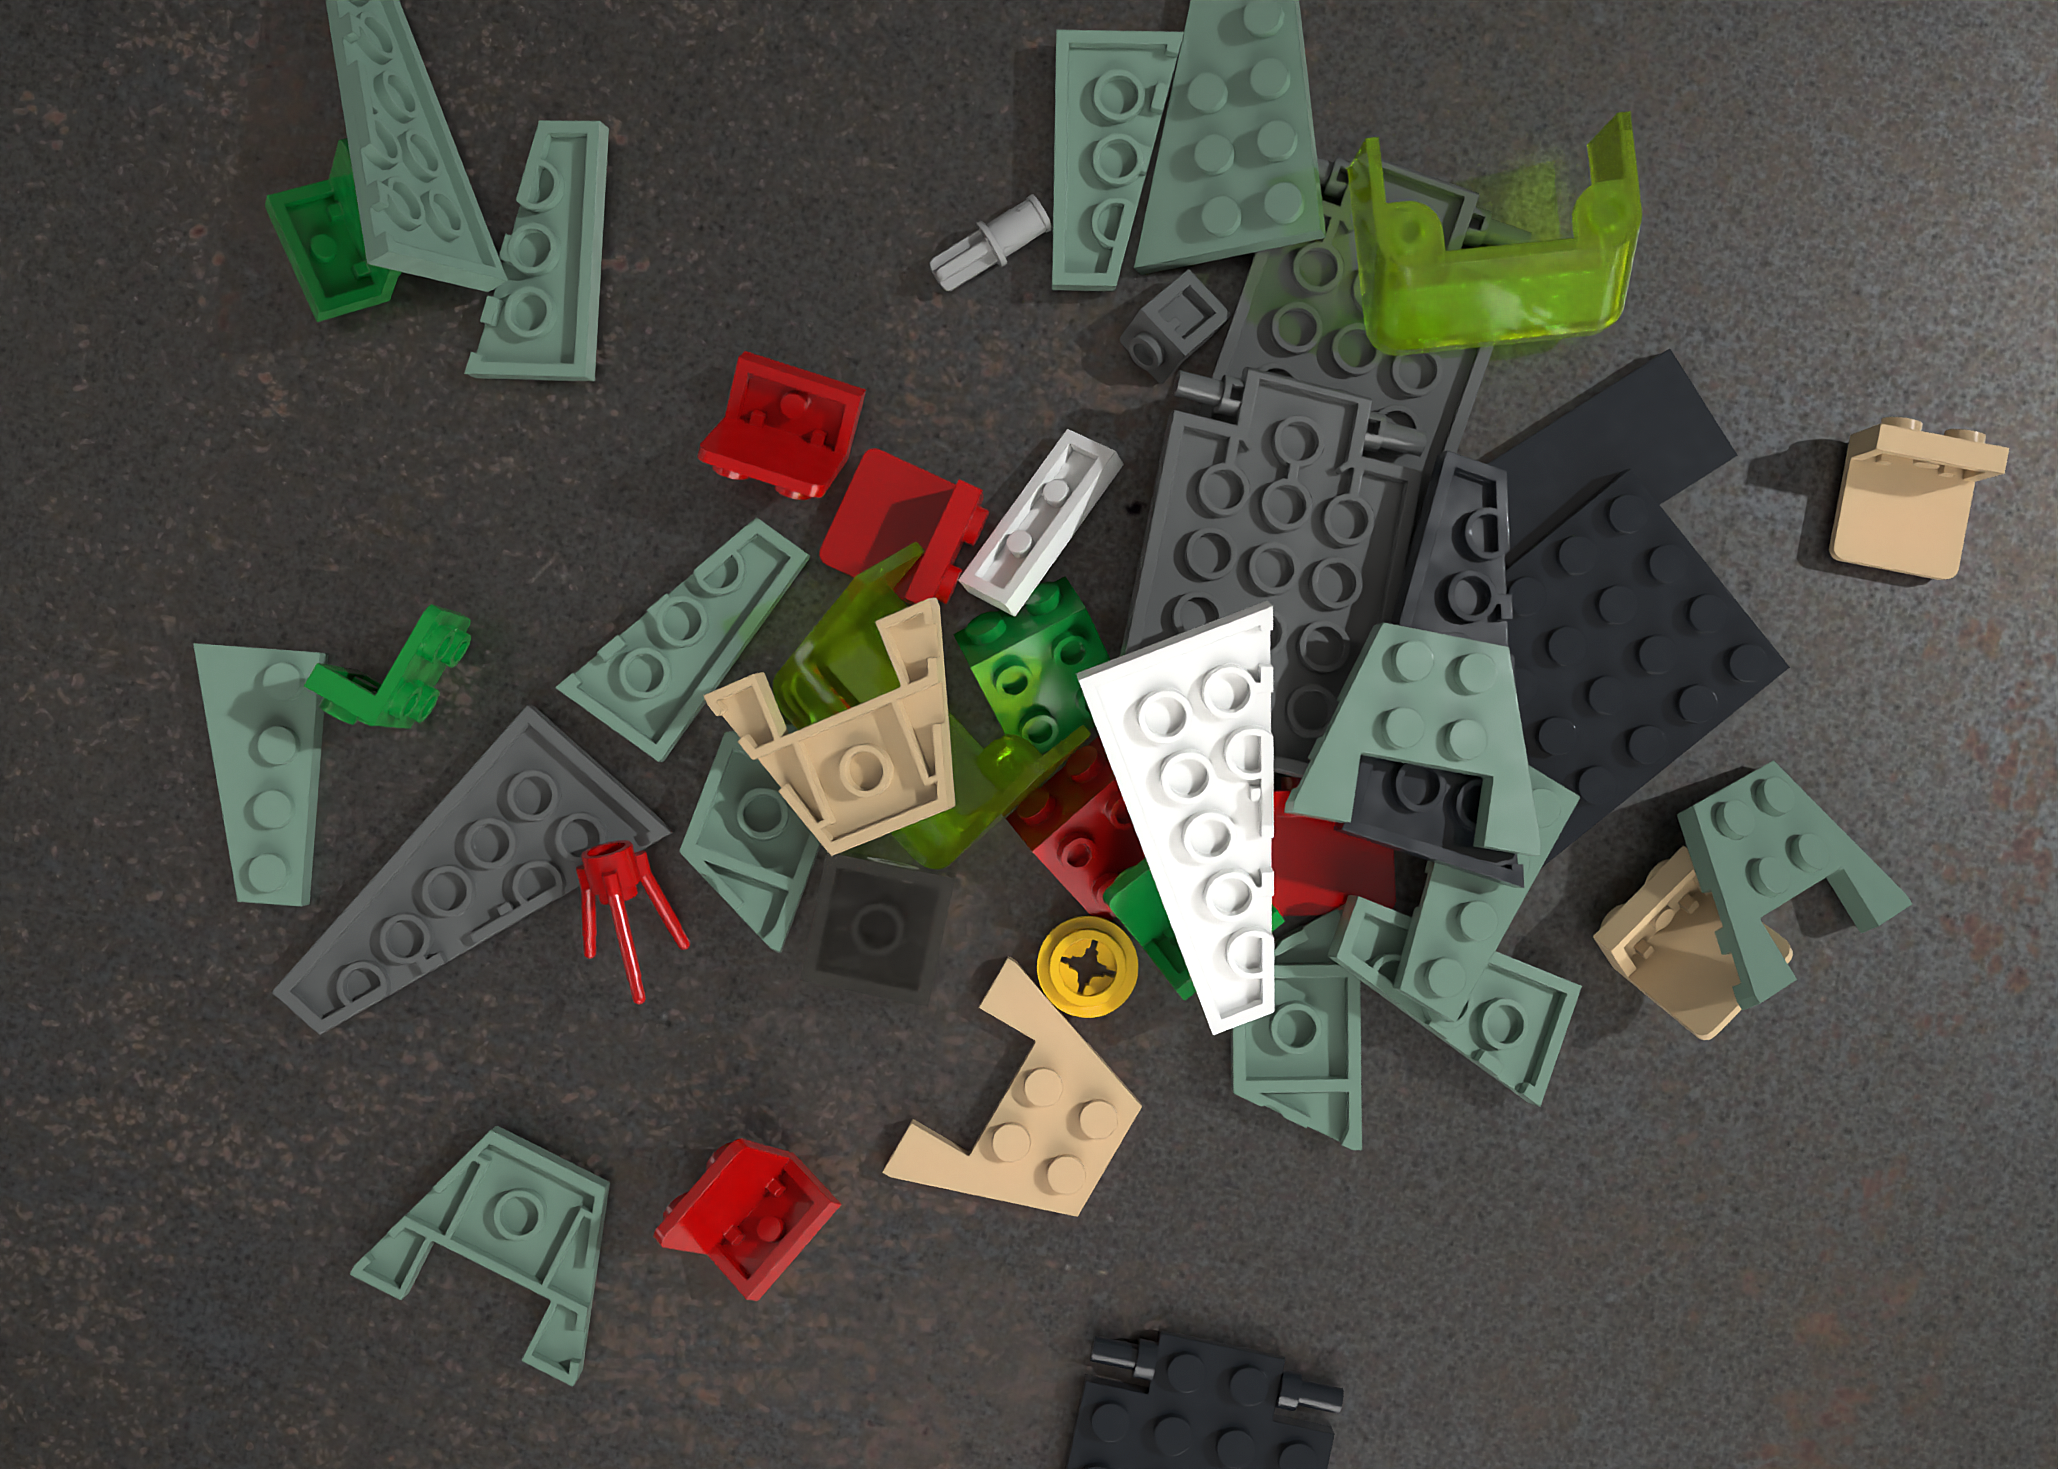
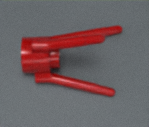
M617 840L587 849L581 854L583 865L576 867L581 887L584 956L588 959L596 955V895H598L600 904L610 905L632 999L635 1004L640 1005L645 1002L646 996L624 901L632 899L638 894L636 884L641 882L677 946L681 950H686L690 947V941L651 872L646 851L634 853L631 841Z

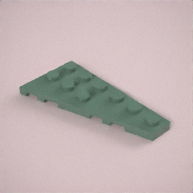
M325 0L367 264L489 292L507 282L506 274L400 1Z

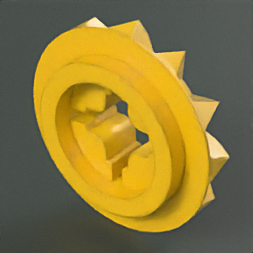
M1075 916L1061 923L1050 931L1038 953L1037 975L1044 994L1058 1009L1076 1017L1094 1018L1114 1011L1128 999L1138 977V957L1132 941L1124 930L1102 917ZM1092 940H1096L1097 961L1105 965L1106 969L1114 971V974H1092L1089 982L1085 983L1083 992H1078V971L1074 967L1069 966L1068 962L1061 961V957L1070 959L1072 956L1083 957L1086 948H1090Z

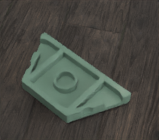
M806 723L786 725L789 734L807 727ZM729 731L724 733L679 852L771 950L781 953L821 843L778 792L781 789L780 785L758 759L752 760L738 743L741 739L735 731Z
M1344 904L1274 939L1275 1012L1230 1029L1231 1089L1234 1094L1261 1107L1266 1106L1279 1112L1284 1118L1305 1128L1308 1126L1339 1141L1344 1147L1351 1150H1362L1360 979L1327 956L1345 907Z

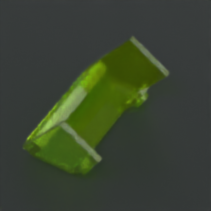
M1631 111L1618 112L1587 144L1592 185L1578 197L1572 211L1574 238L1445 251L1441 221L1437 214L1427 205L1416 201L1386 203L1379 137L1365 138L1347 171L1365 331L1373 346L1385 354L1400 356L1592 336L1603 332L1614 324L1621 316L1625 307L1642 221Z
M917 542L912 543L858 574L775 675L773 681L775 701L782 713L797 730L900 688L899 679L875 621L907 608L906 604L892 589L924 553L925 550ZM948 710L955 806L890 833L909 855L922 866L935 870L949 866L1038 788L1091 735L1084 725L1080 726L1043 756L1028 740L1014 734L1002 735L983 749Z

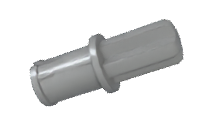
M1031 194L1025 201L1007 210L987 224L982 220L976 222L977 230L930 259V269L939 285L946 292L953 291L996 263L1000 267L1007 264V256L1044 232L1051 231L1053 229L1052 223L1041 203Z

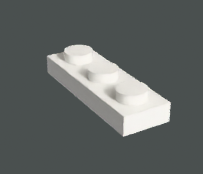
M1067 429L958 579L967 592L1015 617L1124 465L1117 452Z

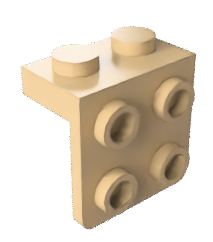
M1902 417L1882 418L1881 424L1851 434L1829 545L1831 556L1835 560L1936 580L1953 578L1959 570L1975 482L2005 474L2009 448L1986 444V435L1977 431L1949 429L1945 430L1944 435L1921 431L1922 422Z
M1683 845L1670 859L1661 861L1651 870L1645 884L1626 904L1616 906L1606 915L1600 930L1593 938L1616 971L1701 1040L1714 1038L1742 1010L1737 1003L1732 988L1741 983L1732 954H1721L1715 931L1723 926L1712 892H1701L1689 851ZM1763 923L1788 964L1793 956L1790 944Z

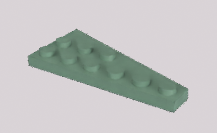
M1299 0L1190 1L1134 269L1140 275L1326 238Z

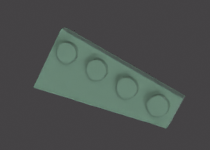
M1056 30L1052 290H1116L1184 32Z
M539 120L516 197V201L520 204L512 234H505L499 254V259L503 261L502 267L508 281L496 287L493 297L487 295L480 322L485 324L477 353H470L464 374L474 378L595 381L609 128L601 121Z
M756 517L700 564L684 582L671 593H666L647 609L648 612L621 635L615 636L597 652L598 654L576 673L570 674L555 688L655 760L664 762L705 705L704 695L715 691L811 556Z
M193 643L237 902L288 906L310 905L324 711L318 707L323 697L304 687V684L317 663L328 665V653Z
M1529 766L1542 847L1540 856L1517 854L1518 864H1523L1524 888H1513L1427 861L1424 872L1428 874L1420 904L1414 908L1393 989L1450 1022L1456 1023L1580 799V796Z
M1349 895L1327 956L1526 1102L1541 1107L1582 986L1495 951L1456 1023L1447 1021L1393 989L1412 917L1362 897Z

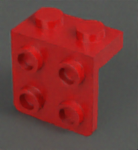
M744 351L738 357L725 417L700 443L697 458L704 463L712 465V469L721 476L736 480H745L751 477L775 485L774 488L777 492L789 498L808 500L812 497H822L849 459L866 389Z
M877 448L869 449L864 453L819 551L820 559L827 566L909 604L914 605L928 598H937L938 601L947 604L963 570L954 566L964 542L972 546L975 545L989 515V510L981 507L984 500L983 490L960 479L957 484H954Z
M1098 736L1088 746H1084L1074 752L1066 765L1044 785L1029 792L1021 800L1018 808L1005 819L1037 858L1091 916L1102 917L1111 922L1117 916L1103 900L1105 890L1114 883L1121 872L1137 865L1145 858L1102 741L1100 736Z
M1295 776L1280 777L1281 789H1274V837L1271 838V868L1274 871V896H1272V904L1280 915H1325L1346 904L1349 895L1359 896L1392 909L1396 903L1394 849L1334 831L1335 822L1284 813L1285 803L1292 789L1298 787L1302 778Z
M739 1138L733 1142L726 1143L712 1154L706 1164L707 1171L688 1192L679 1195L667 1206L663 1213V1222L657 1227L653 1237L663 1248L708 1255L746 1300L758 1301L842 1204L793 1152Z

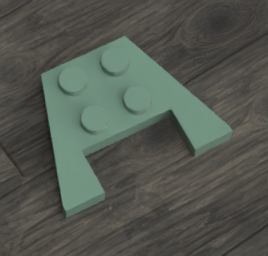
M1384 622L1374 625L1337 698L1339 704L1324 735L1317 738L1308 757L1310 763L1298 787L1292 789L1285 803L1284 813L1339 823L1351 822L1360 756H1370L1481 777L1483 781L1473 846L1525 856H1540L1542 845L1509 647Z
M1774 760L1677 814L1701 892H1712L1723 927L1716 930L1715 935L1721 954H1732L1741 982L1732 988L1742 1011L1764 1002L1797 980L1761 921V917L1824 878H1827L1860 933L1880 926L1912 905L1909 897Z
M495 1126L354 1265L350 1275L402 1300L409 1294L434 1242L532 1290L549 1299L551 1303L522 1361L573 1387L583 1371L610 1182L499 1126Z

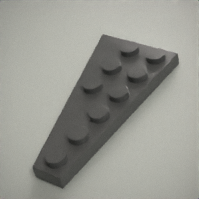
M527 705L276 986L272 993L319 1035L325 1033L580 887L576 867L583 865L581 854L587 849L607 842L628 840L631 841L635 853L646 849L675 831L536 707Z

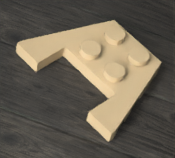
M928 598L875 621L899 679L900 688L791 734L788 733L764 672L752 674L704 695L710 709L716 716L722 715L741 738L738 743L752 760L758 759L780 785L781 789L778 792L831 856L955 806L941 614L937 598Z
M1008 956L979 1004V1008L1035 1040L970 1151L912 1119L882 1173L891 1178L1078 1217L1142 1105L1091 1045L1062 1015V1012L1050 1002L1046 995L1026 974L1021 965L1015 959Z

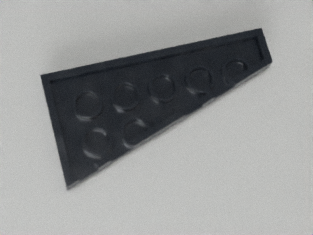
M1448 450L1437 455L1390 624L1509 647L1507 620L1513 619L1512 594H1506L1505 554L1510 551L1507 471ZM1510 655L1516 687L1515 656ZM1360 756L1351 822H1335L1334 831L1506 886L1524 888L1523 864H1518L1517 854L1473 846L1483 781L1481 777L1370 756Z

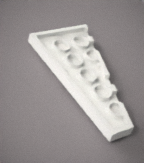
M1268 600L1076 673L1213 1035L1275 1012L1274 936L1272 934L1274 871L1271 868V838L1274 837V746L1271 733L1273 666L1271 665L1270 630H1273V606Z

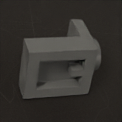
M1188 269L1140 309L1121 335L1120 342L1129 351L1132 359L1139 367L1147 370L1157 382L1163 384L1174 374L1185 359L1223 328L1232 317V314Z

